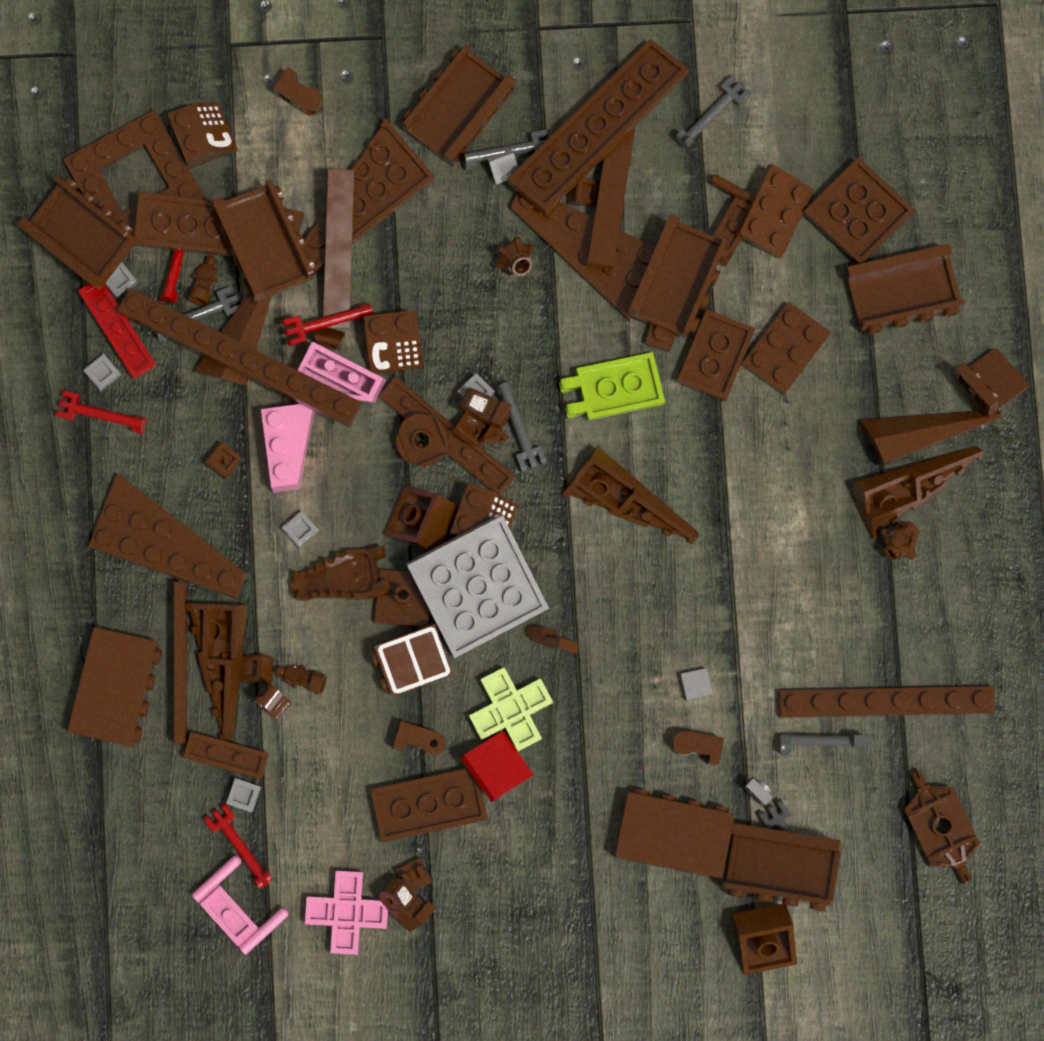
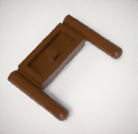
M714 174L710 178V183L735 196L713 235L719 239H723V237L729 238L726 245L730 247L729 254L725 262H719L726 267L742 240V237L735 233L753 194Z

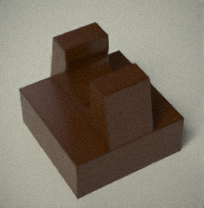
M421 858L396 869L400 879L408 883L413 892L432 883Z

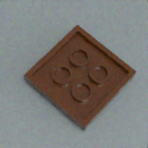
M857 157L803 214L856 264H862L914 213L915 209Z

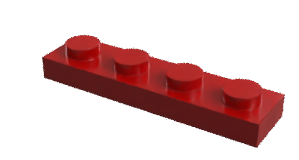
M91 284L78 290L134 380L157 366L128 319L118 313L119 305L105 284L101 290Z

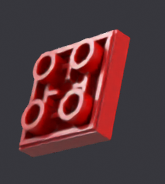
M504 731L461 757V760L491 803L534 775Z

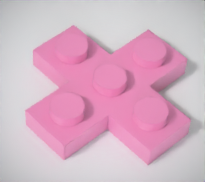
M336 871L334 898L307 897L305 924L332 926L330 953L358 955L360 927L387 929L388 909L384 904L376 900H362L363 872Z

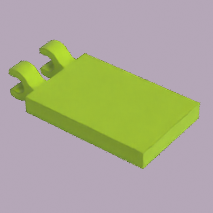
M653 352L576 368L577 376L561 379L559 383L561 393L571 392L580 388L583 402L566 405L567 419L586 414L587 420L590 421L665 404Z

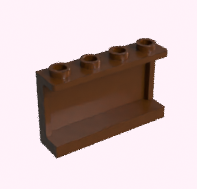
M467 44L462 50L458 48L450 58V65L446 70L442 68L434 78V85L430 89L426 88L418 98L419 103L415 109L410 108L402 118V121H404L403 131L451 167L455 166L462 157V153L466 152L516 89V80L509 74L506 77L473 54L471 47Z
M55 175L53 180L58 185L31 220L23 216L17 225L85 281L101 290L139 239L131 234L133 231L131 226L123 220L116 222L113 219L115 214L104 205L101 208L96 206L97 199L85 190L83 193H80L77 190L79 185L68 176L62 179Z
M271 179L266 181L265 186L224 201L223 198L212 201L211 210L253 303L311 281L313 271H315L312 258L310 256L306 257L303 251L305 244L301 234L294 231L292 226L294 224L293 216L289 209H284L281 202L284 200L281 189L278 185L274 186Z
M670 214L629 308L628 315L687 339L689 332L695 333L700 318L696 316L699 309L705 310L711 295L706 293L709 285L715 286L721 271L716 270L720 261L725 262L729 254L730 247L726 246L729 238L723 237V239H719L680 223L679 217Z
M950 243L848 266L845 271V277L860 333L867 331L868 334H876L883 331V327L893 325L894 329L902 328L909 325V321L918 320L919 323L933 320L936 315L944 314V317H950L959 314V310L963 308L965 302L964 299L960 298L952 268Z
M94 627L67 732L71 735L84 736L134 749L135 743L139 744L142 737L143 728L139 727L141 718L147 716L149 701H146L148 690L152 691L155 685L156 675H152L154 665H159L162 656V649H159V643Z
M634 789L633 793H627L614 858L715 879L723 878L735 814L729 813L730 808L714 805L713 809L703 808L702 802L687 800L686 804L676 802V797L660 794V798L649 796V791Z
M733 823L731 832L733 842L726 883L723 882V889L729 891V896L745 898V894L756 895L755 900L768 903L772 902V898L783 900V905L798 907L799 903L810 904L809 909L825 912L826 907L833 908L843 849L841 840Z

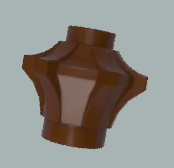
M514 237L511 243L505 246H498L497 249L500 251L499 260L495 262L497 269H506L509 276H524L530 272L532 268L530 256L534 250L531 244L524 245L519 237Z
M903 521L895 528L883 529L880 534L884 539L882 546L885 548L884 553L888 558L892 560L897 558L901 560L902 557L911 560L915 558V544L920 532L913 523Z

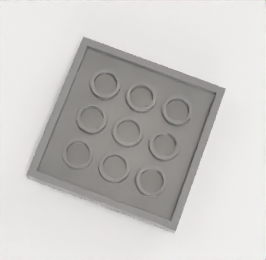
M502 514L406 563L454 658L549 609Z

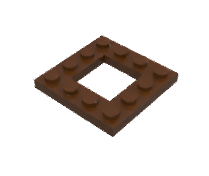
M155 109L63 159L75 182L79 185L81 192L83 193L85 190L96 198L95 205L99 208L104 205L115 214L113 219L116 222L123 220L133 228L131 234L135 235L137 205L123 213L100 171L144 147L147 148L169 187L158 194L206 200Z

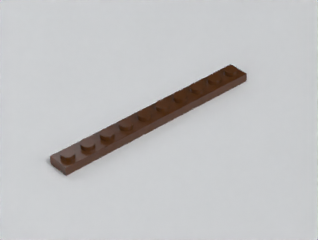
M131 288L117 310L120 315L349 428L363 406L361 401Z

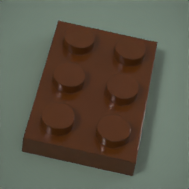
M769 164L735 234L777 259L782 258L814 189L774 164Z
M788 302L742 362V366L784 396L831 332Z
M706 309L677 383L726 402L755 328Z

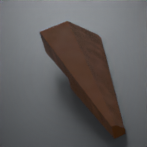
M248 293L221 333L257 350L271 297L253 303ZM205 356L194 372L244 387L247 386L248 377Z
M983 411L864 419L860 421V424L869 444H872L881 466H885L918 451L934 447L999 420L1003 416L1000 411L990 418Z
M596 446L582 462L562 493L567 498L573 496L584 500L585 505L592 507L594 504L608 509L609 514L641 526L648 527L650 525L661 529L665 535L671 536L674 534L688 539L689 544H693L699 535V532L599 446Z
M975 446L853 482L855 505L872 539L878 538L880 536L879 532L889 524L894 526L899 522L898 517L910 508L915 510L946 487L945 482L955 474L958 476L965 472L964 468L975 459L979 461L983 459V451Z
M186 603V609L190 612L194 625L191 627L192 633L196 635L200 649L198 657L207 692L211 694L214 705L212 710L213 716L217 718L221 733L219 740H233L248 605L233 603Z

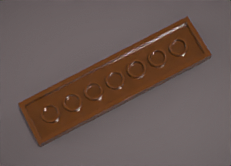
M652 39L648 40L507 179L508 184L546 215L689 74V69Z

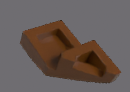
M466 412L462 413L451 430L456 436L472 447L504 443L509 439V436L503 431L491 425L486 426L483 422Z
M527 626L526 635L533 641L553 649L577 654L579 643L557 638L558 631L546 627Z

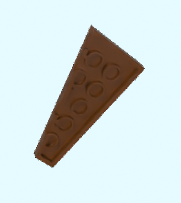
M386 118L361 158L352 168L354 170L352 245L435 180V176ZM326 209L304 241L305 247H303V251L306 257L310 256L315 265L313 276L324 268Z
M518 192L511 205V211L531 230L543 238L548 246L561 255L566 263L592 287L596 288L630 322L632 316L628 315L629 308L656 247L619 230L613 270L587 266L595 218L561 202H558L545 215Z
M118 473L116 474L88 547L238 599L247 574Z

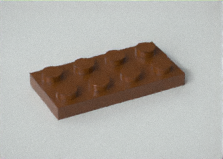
M139 192L134 235L139 240L134 246L232 257L211 210L212 200Z
M468 768L371 789L382 843L488 820L482 789Z

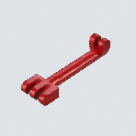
M174 250L166 284L161 292V302L170 301L171 304L177 303L178 293L175 291L185 251Z
M369 303L358 306L359 308L306 323L301 322L300 316L282 320L283 326L294 325V328L284 331L286 337L297 335V338L287 341L290 347L307 342L305 334L359 318H362L364 322V316L373 315L371 305Z
M62 391L61 397L70 399V401H59L58 407L67 409V411H56L55 417L74 421L77 413L130 426L134 433L144 434V425L147 424V418L133 417L80 404L81 396L79 394Z
M224 802L221 808L226 813L225 816L222 817L218 810L215 809L212 813L218 821L213 823L208 815L203 819L214 834L220 829L223 831L256 877L254 882L262 889L274 879L268 871L263 870L230 824L236 816Z

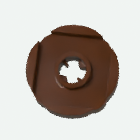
M427 413L414 414L406 418L400 425L401 427L396 437V445L400 455L406 461L417 466L426 467L439 462L449 451V431L445 423L437 415ZM420 432L429 437L427 447L424 444L417 443V438H420L418 436Z

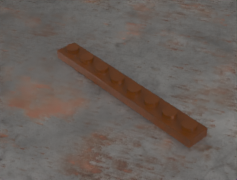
M994 686L780 690L779 712L780 718L995 714Z

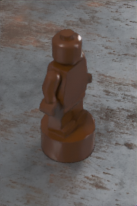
M212 255L208 256L205 264L200 265L196 273L193 274V279L196 282L190 290L188 300L199 306L208 305L211 297L209 292L210 286L213 282H218V269L214 267L217 260Z
M291 665L287 669L278 666L274 670L276 676L283 678V681L290 684L294 689L299 685L307 687L309 692L319 695L324 691L327 681L326 674L319 672L311 673L305 671V666L299 667L297 665Z

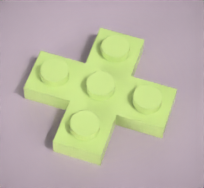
M505 667L482 678L481 682L492 704L469 715L481 741L505 728L518 752L542 740L530 717L533 713L553 704L542 680L539 679L516 690Z

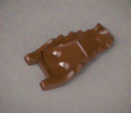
M385 547L346 550L343 553H336L332 559L326 558L323 562L316 563L313 569H307L304 572H293L290 584L294 598L298 601H307L315 598L366 600L387 593L392 589L391 581H380L377 565L378 560L386 557Z

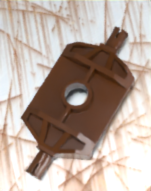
M921 770L910 774L918 790H916L915 796L905 806L903 812L904 814L906 813L929 861V867H953L956 869L962 884L972 880L965 864L980 842L954 788L949 786L931 787L930 784L927 785ZM940 818L946 819L950 824V829L946 834H941L936 830L935 824Z

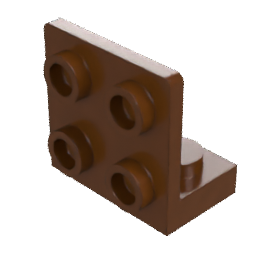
M997 348L990 351L970 367L963 362L956 368L955 381L988 418L1029 388V383Z

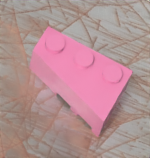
M314 342L311 343L298 368V371L359 401L375 403L386 382V379Z
M302 404L261 409L273 493L299 490L315 411Z

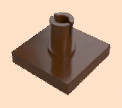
M380 569V581L390 580L392 589L387 593L377 596L374 623L418 628L428 625L430 611L411 573Z

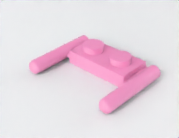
M233 856L191 895L246 955L288 917V911L285 908H280L258 928L219 885L221 881L241 864V859L238 856Z

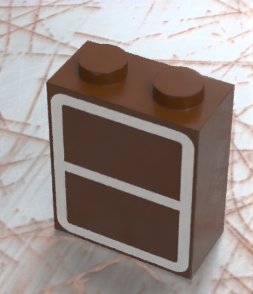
M434 622L373 644L375 651L370 652L375 667L381 666L384 676L379 677L384 692L390 691L392 697L453 675Z

